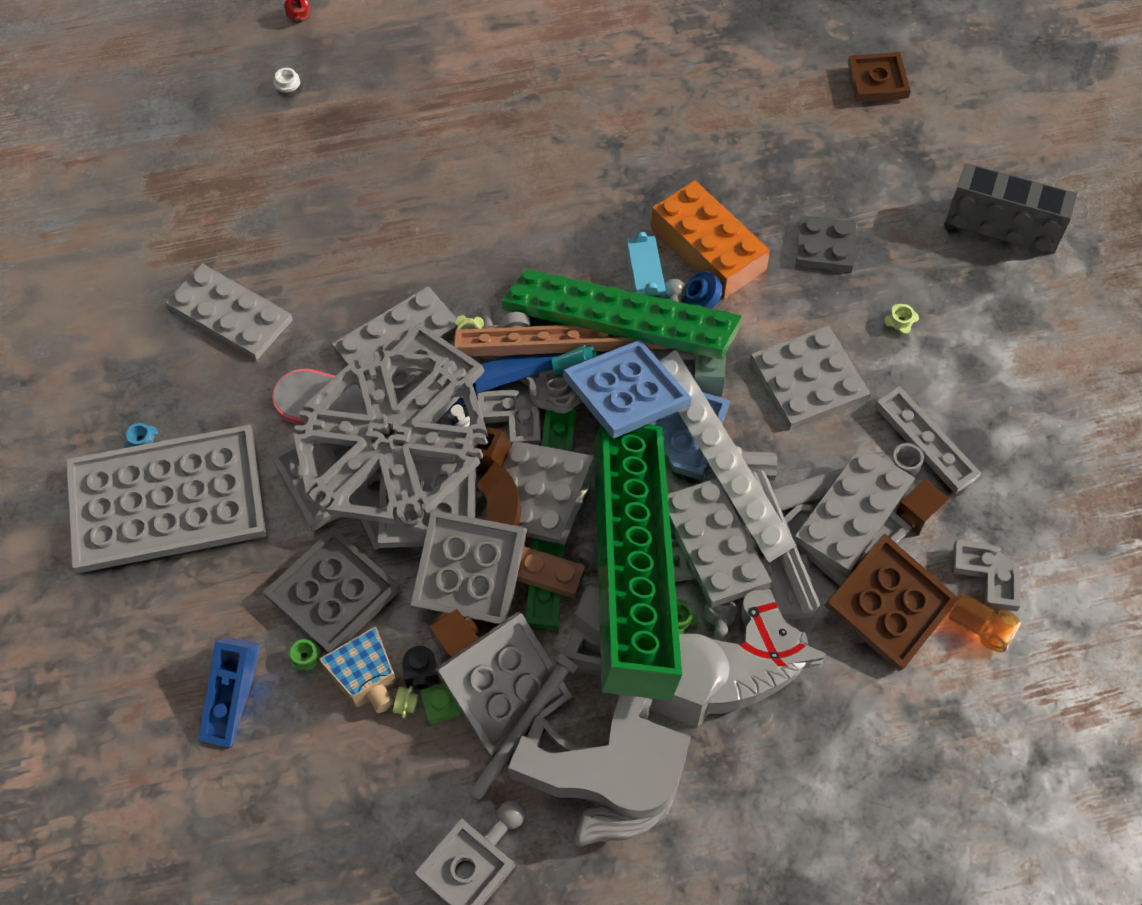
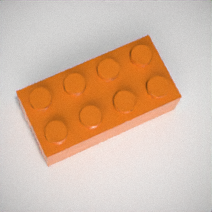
M696 180L652 207L651 229L696 273L708 271L716 275L722 284L721 297L723 299L766 271L770 249Z

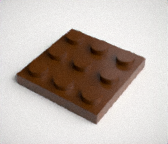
M883 534L824 606L896 670L901 671L911 661L959 598L890 537Z

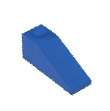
M232 637L215 641L198 741L229 748L232 747L255 676L260 643Z

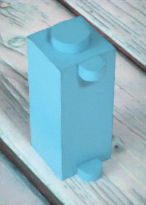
M639 232L635 238L627 239L626 247L632 291L665 299L666 288L655 236L647 237L645 232Z

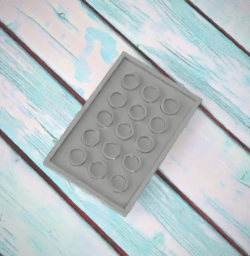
M251 425L66 459L72 568L76 574L266 536Z

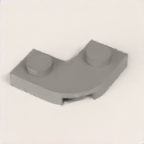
M515 390L483 391L478 393V404L484 423L509 422L511 445L513 441L541 446L539 411L536 405L527 398L520 396L519 391Z
M956 540L953 547V574L985 578L984 607L1017 612L1020 608L1021 592L1019 567L1014 566L1007 556L999 552L1001 548L998 546Z

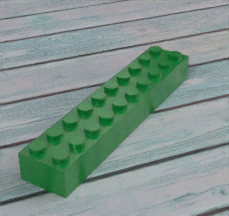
M600 424L594 442V457L598 461L595 468L602 693L672 701L682 678V663L662 426L647 424L613 439Z

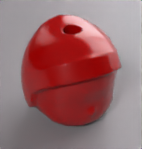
M285 0L284 12L292 21H301L309 16L310 4L308 0Z

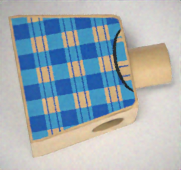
M376 627L320 658L326 674L355 707H360L370 701L376 713H382L394 704L388 690L393 688L397 681Z

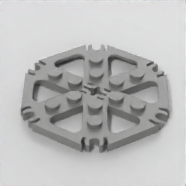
M382 350L384 361L377 351L374 352L375 360L371 364H366L363 357H359L358 363L361 367L359 369L355 360H353L303 406L304 411L299 413L302 420L306 421L307 424L303 426L295 425L294 429L298 434L293 433L305 492L314 503L321 497H325L319 504L323 511L334 516L398 525L396 513L403 524L407 523L405 515L411 509L415 510L419 518L423 517L422 504H424V509L429 514L480 464L479 459L483 458V453L481 449L474 448V446L477 444L487 445L486 436H488L471 378L465 369L462 368L457 373L452 374L457 367L453 360L449 361L448 357ZM406 369L430 373L398 404L392 382V375L395 371ZM360 385L368 415L328 410L329 406L350 386ZM454 397L464 399L470 418L468 427L427 423L450 399ZM391 430H394L396 435H390L389 439L384 437V434H389ZM330 443L352 446L321 477L317 475L313 457V449L317 444ZM412 455L454 460L456 468L434 490L426 492L421 489ZM381 466L389 503L383 508L351 504L349 502L350 495Z

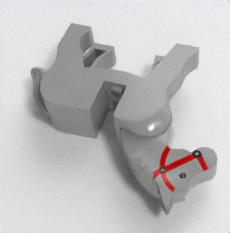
M586 586L575 612V627L563 656L578 666L576 671L601 677L599 593L596 588ZM754 590L747 593L744 597L740 614L741 620L746 626L743 644L714 640L700 634H679L682 678L672 701L620 695L612 719L609 745L586 749L578 747L566 741L555 732L546 719L536 716L528 736L521 737L508 767L509 778L558 798H581L592 802L596 807L583 811L572 837L574 844L578 847L597 842L627 840L643 834L661 822L668 815L672 807L686 760L690 736L649 721L652 711L698 727L709 714H721L753 705L784 688L804 668L819 666L823 663L826 654L809 647L806 633L799 632L796 628L786 623L771 594L763 590Z

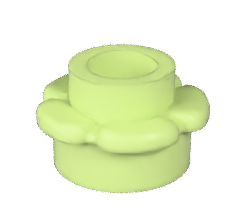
M411 685L409 688L399 686L394 702L393 713L401 714L403 719L406 718L407 713L414 714L417 705L418 694L413 693Z

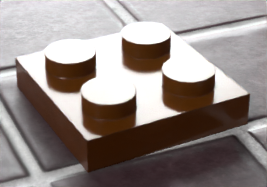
M900 52L849 56L847 64L857 102L909 98L911 90Z

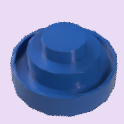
M698 272L686 283V293L682 299L686 304L713 309L722 294L721 281L711 272Z

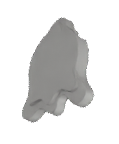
M553 369L519 380L528 386L532 403L542 409L553 410L557 413H567L582 403V400L564 380V374L555 375Z

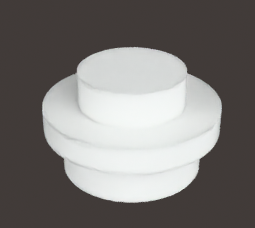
M282 68L275 73L273 82L278 91L287 93L299 87L300 78L293 69Z

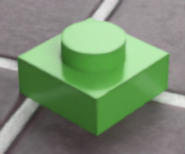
M444 683L420 690L429 725L462 716L461 710Z

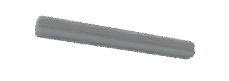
M763 470L753 472L757 482L790 533L766 473ZM795 546L782 554L780 558L804 614H811L819 610L820 602Z

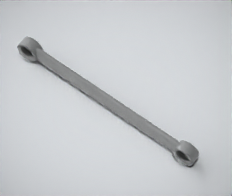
M910 443L901 444L896 447L893 453L880 456L912 476L919 472L924 461L921 449ZM906 453L914 458L900 464L896 456ZM844 468L773 489L781 511L796 507L798 504H806L822 499ZM731 502L741 523H744L733 502ZM672 534V547H679L680 544L675 534Z

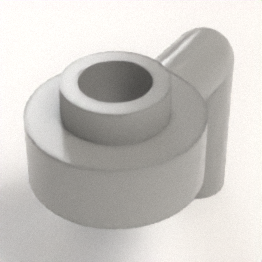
M486 305L481 308V315L484 320L483 329L530 327V318L525 313L512 312L502 317L500 324L494 325L492 307Z
M733 601L710 608L708 602H706L703 616L709 623L715 625L712 639L726 641L728 627L734 624L738 608Z

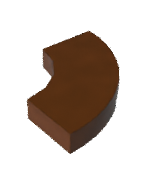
M494 461L477 484L478 489L485 495L488 502L487 514L484 520L518 526L522 508L520 506L518 487L506 469Z

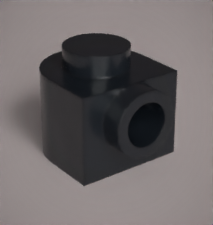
M414 646L407 650L402 659L406 687L409 688L411 685L414 690H422L432 687L434 684H440L438 673L435 670L438 666L432 650L425 646Z

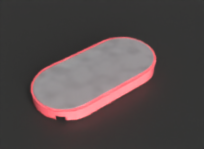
M297 369L285 374L276 383L272 395L274 406L279 415L285 421L300 426L307 424L299 415L300 411H304L303 406L336 376L313 369ZM358 385L350 386L328 408V410L368 415L363 394Z

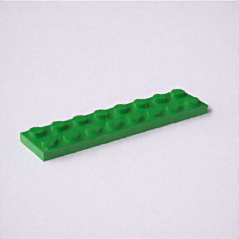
M528 269L524 270L501 300L502 310L521 312L531 317L637 341L641 340L642 342L721 360L724 358L742 325L741 315L732 314L727 311H718L699 305L677 302L672 299L653 297L644 293L630 292L616 287L602 286L589 281H579Z

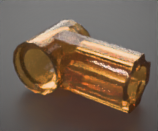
M962 593L948 617L979 635L981 643L996 652H1005L1021 625L1019 618L1012 612L1001 608L993 610L965 593Z

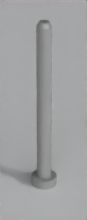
M558 654L554 661L557 663V666L473 786L471 795L478 800L490 788L516 750L521 737L527 734L536 716L540 715L568 672L574 674L578 666L562 654Z

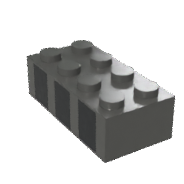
M965 163L945 223L1055 254L1072 218L1078 193Z

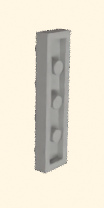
M900 386L876 401L875 408L907 443L914 444L921 449L924 461L955 494L979 478L981 472Z

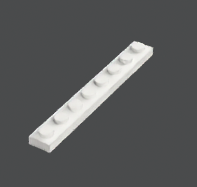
M675 350L659 360L692 397L690 406L678 412L766 559L771 562L797 546L679 353Z

